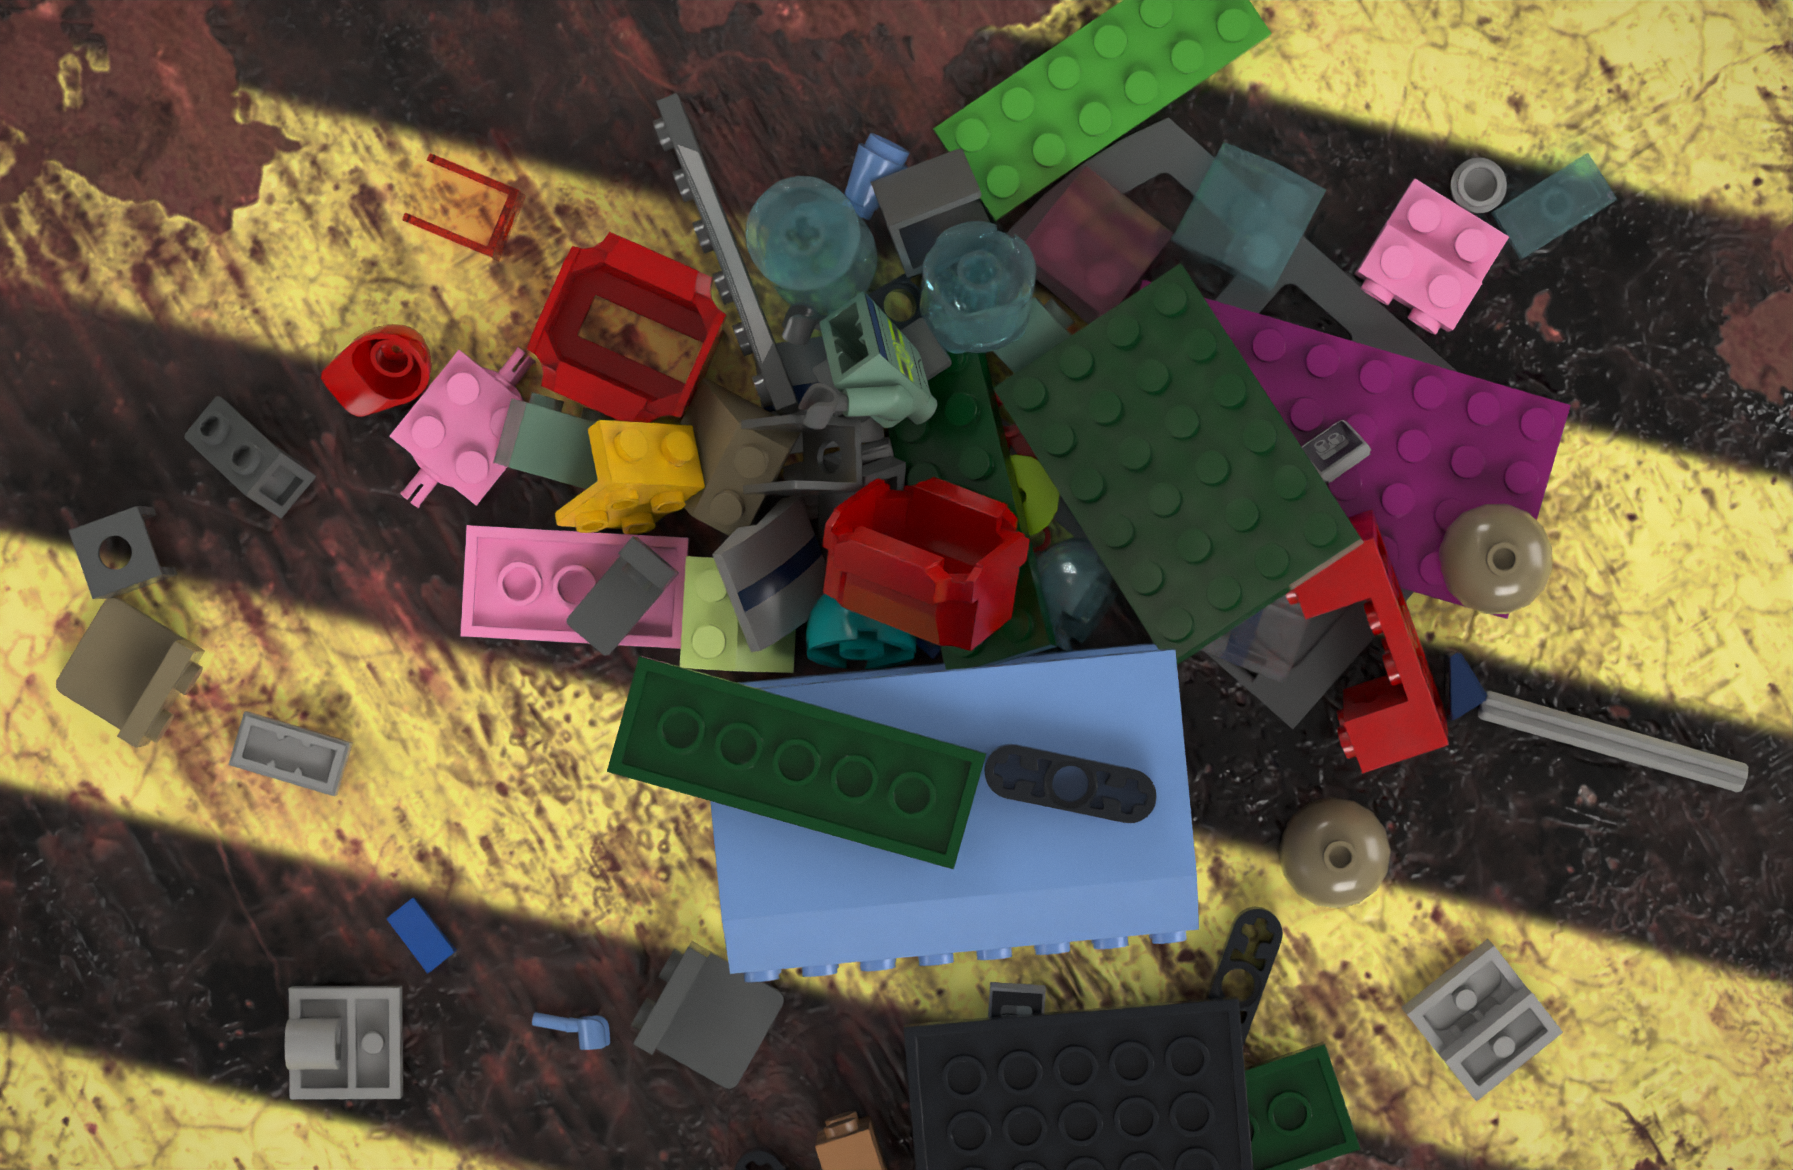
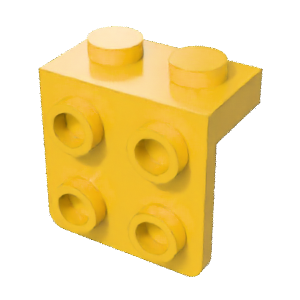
M598 420L588 428L598 481L555 512L556 523L558 526L576 527V531L580 533H592L605 528L622 529L624 534L638 535L654 529L655 522L668 513L684 508L686 505L685 501L705 488L693 426Z

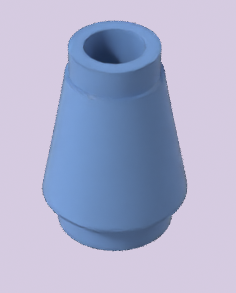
M870 133L865 144L859 143L841 206L857 216L870 220L874 211H877L879 208L871 182L909 168L905 165V162L910 152L886 138Z

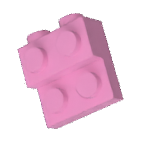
M1413 179L1354 275L1364 280L1360 289L1379 302L1389 305L1392 299H1395L1412 311L1407 318L1424 330L1435 335L1440 328L1450 332L1454 330L1482 285L1483 278L1509 236L1417 179Z

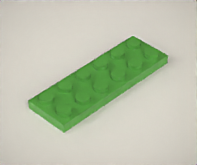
M1122 0L933 128V131L947 152L956 149L964 151L982 194L980 200L996 222L1270 37L1272 33L1249 0Z

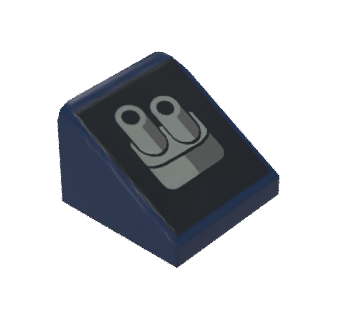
M1450 651L1444 655V700L1446 719L1453 721L1486 701L1488 695L1463 655Z

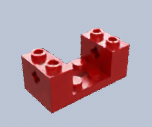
M1372 509L1348 517L1364 541L1362 545L1285 594L1291 606L1300 603L1305 619L1366 599V603H1363L1374 636L1381 633L1385 635V638H1382L1385 651L1382 657L1388 675L1343 689L1344 708L1337 710L1340 726L1337 727V733L1347 759L1357 757L1362 773L1449 745L1446 710Z

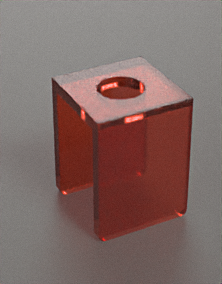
M429 153L426 161L434 167L507 197L487 246L408 213H404L402 221L499 262L526 195L516 188Z

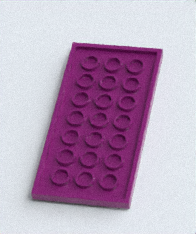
M1142 280L1139 290L1151 282ZM1204 298L1301 447L1340 420L1348 422L1371 448L1369 456L1330 483H1326L1347 517L1373 510L1400 587L1408 591L1466 607L1448 591L1441 572L1439 548L1447 528L1463 512L1483 504H1509L1529 512L1537 520L1571 405ZM1490 614L1504 619H1508L1509 614Z

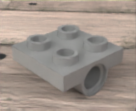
M292 986L289 988V1019L285 1029V1062L289 1070L290 1099H401L403 1097L402 986Z

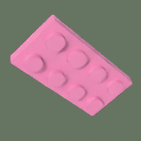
M467 525L461 636L589 643L567 624L566 620L620 557L618 553L634 536L641 539L675 568L679 574L619 645L681 649L686 556H689L690 538Z

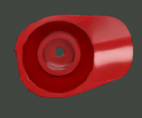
M387 324L374 327L355 338L323 369L321 380L350 414L357 417L367 416L408 403L426 389L432 367L430 350L423 336L409 326Z

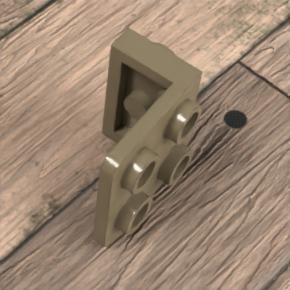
M116 597L108 598L100 607L57 678L56 688L62 695L120 729L117 735L120 739L135 748L149 745L151 740L157 743L167 731L174 718V714L169 712L179 693L187 695L196 683L203 670V667L198 662L205 650L125 601Z

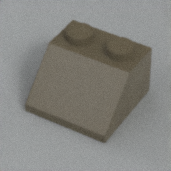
M705 377L702 379L680 425L693 426L705 484L704 489L685 501V509L691 516L730 536L738 527L752 526L769 496L743 494V485L776 482L801 432L741 429V420L774 417L776 415Z

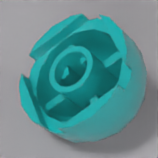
M823 594L815 602L808 617L806 628L807 657L818 664L834 668L847 669L846 659L868 660L865 669L893 667L914 659L917 636L843 608L836 599Z

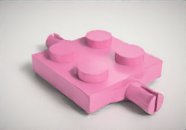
M517 347L498 373L481 367L459 349L391 433L390 437L410 452L421 468L405 489L400 492L408 500L417 487L423 484V487L410 502L414 506L419 508L420 504L438 482L455 488L477 506L506 470V466L493 463L511 398L524 401L515 386L530 367L536 363L528 355L518 369L513 371L515 365L525 354L522 349Z

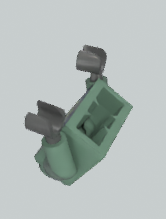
M864 291L837 310H827L826 315L819 314L814 307L804 302H797L788 309L782 322V327L784 328L782 333L783 339L792 344L806 345L814 329L821 331L834 387L842 393L837 394L831 387L822 383L810 386L798 406L801 410H808L803 419V423L807 427L812 429L825 428L834 411H843L845 417L870 416L884 428L893 427L906 417L913 424H922L934 414L937 408V400L930 393L921 355L916 347Z

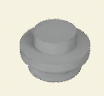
M1472 158L1463 162L1454 171L1450 182L1451 194L1456 204L1474 214L1486 213L1496 208L1503 200L1507 189L1506 177L1502 169L1495 162L1486 158Z

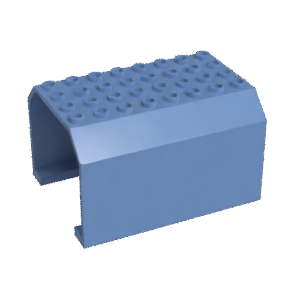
M1155 643L1030 654L991 666L946 670L944 663L736 682L986 753L954 870L710 801L721 918L730 974L744 973V982L779 979L781 969L802 967L803 977L832 975L837 973L839 964L860 962L861 971L888 970L896 968V958L918 956L919 966L942 965L954 962L953 953L976 951L977 960L1004 959L1012 957L1011 947L1034 945L1036 955L1059 954L1070 951V942L1091 940L1094 949H1113L1129 946L1128 936L1148 934L1153 944L1176 943L1187 940L1186 931L1199 930L1197 871L1175 649L1158 650ZM1005 744H1018L1134 768L1145 773L1153 782L1157 794L1156 804L1150 815L1142 821L1123 823L1007 799L994 793L988 786L984 772L985 763L988 756L997 747ZM1009 754L1006 763H996L994 773L1003 776V786L1007 788H1014L1017 779L1035 781L1036 784L1031 794L1043 796V777L1051 761L1039 758L1037 760L1038 771H1034L1020 766V756ZM1063 767L1054 775L1052 782L1053 790L1063 800H1077L1087 790V776L1078 767ZM1096 772L1098 781L1097 792L1089 806L1102 808V795L1118 799L1121 802V811L1131 812L1134 803L1144 804L1146 793L1138 791L1137 780L1127 779L1123 788H1117L1104 784L1110 774L1109 772Z

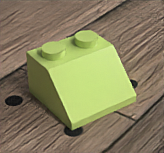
M686 556L680 667L723 671L794 673L796 629L767 648L751 652L714 558Z

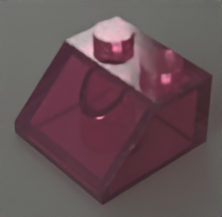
M1086 166L1021 246L1018 255L1100 317L1121 303L1174 233Z

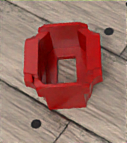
M611 232L607 234L602 242L594 247L583 249L572 246L527 346V349L535 354L542 364L543 378L541 386L618 421L653 423L661 417L675 416L682 418L702 379L705 377L725 332L722 327L727 315L719 310L713 302L711 293L713 278ZM595 297H601L702 342V348L686 384L578 336Z
M936 477L915 485L904 486L903 491L891 490L890 485L885 483V480L876 478L835 507L825 523L822 546L828 549L823 593L836 599L843 608L939 646H955L971 651L1012 618L1019 567L1027 560L1030 539L1025 537V534L1017 531L1018 518L1009 510L1005 503Z

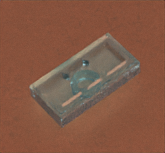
M1586 153L1493 211L1492 215L1503 233L1509 236L1508 241L1521 260L1618 199L1589 153Z

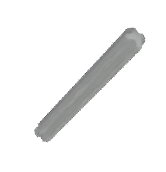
M1486 691L1488 695L1486 697L1487 700L1479 705L1478 717L1482 720L1731 791H1742L1748 777V765L1745 763L1496 692Z

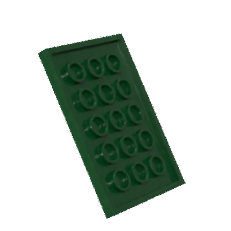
M1181 263L993 388L1158 650L1175 649L1177 665L1364 543Z

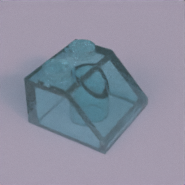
M1223 142L1171 241L1269 293L1274 289L1322 200L1326 189L1273 161Z

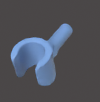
M535 1012L533 1015V1026L565 1032H578L580 1050L602 1049L610 1044L609 1023L603 1016L565 1018Z

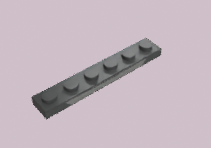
M677 93L660 99L656 102L662 117L653 120V124L664 151L666 152L673 148L676 151L682 168L672 173L684 203L694 199L702 219L692 224L704 254L713 250L716 254L721 271L713 273L712 276L723 304L726 305L734 302L742 322L734 324L732 327L744 357L752 353L756 357L761 373L753 376L752 379L764 408L774 405L779 416L800 411L801 409L798 408L799 401L683 103Z

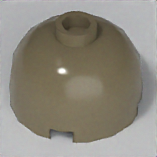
M1483 504L1463 512L1447 528L1439 548V561H1441L1443 580L1448 591L1464 606L1483 614H1510L1530 605L1545 589L1552 571V546L1544 527L1529 512L1509 504Z
M1328 797L1309 802L1292 815L1282 834L1278 855L1283 875L1298 895L1316 906L1340 909L1359 904L1377 891L1388 873L1391 849L1386 829L1373 812L1355 801Z

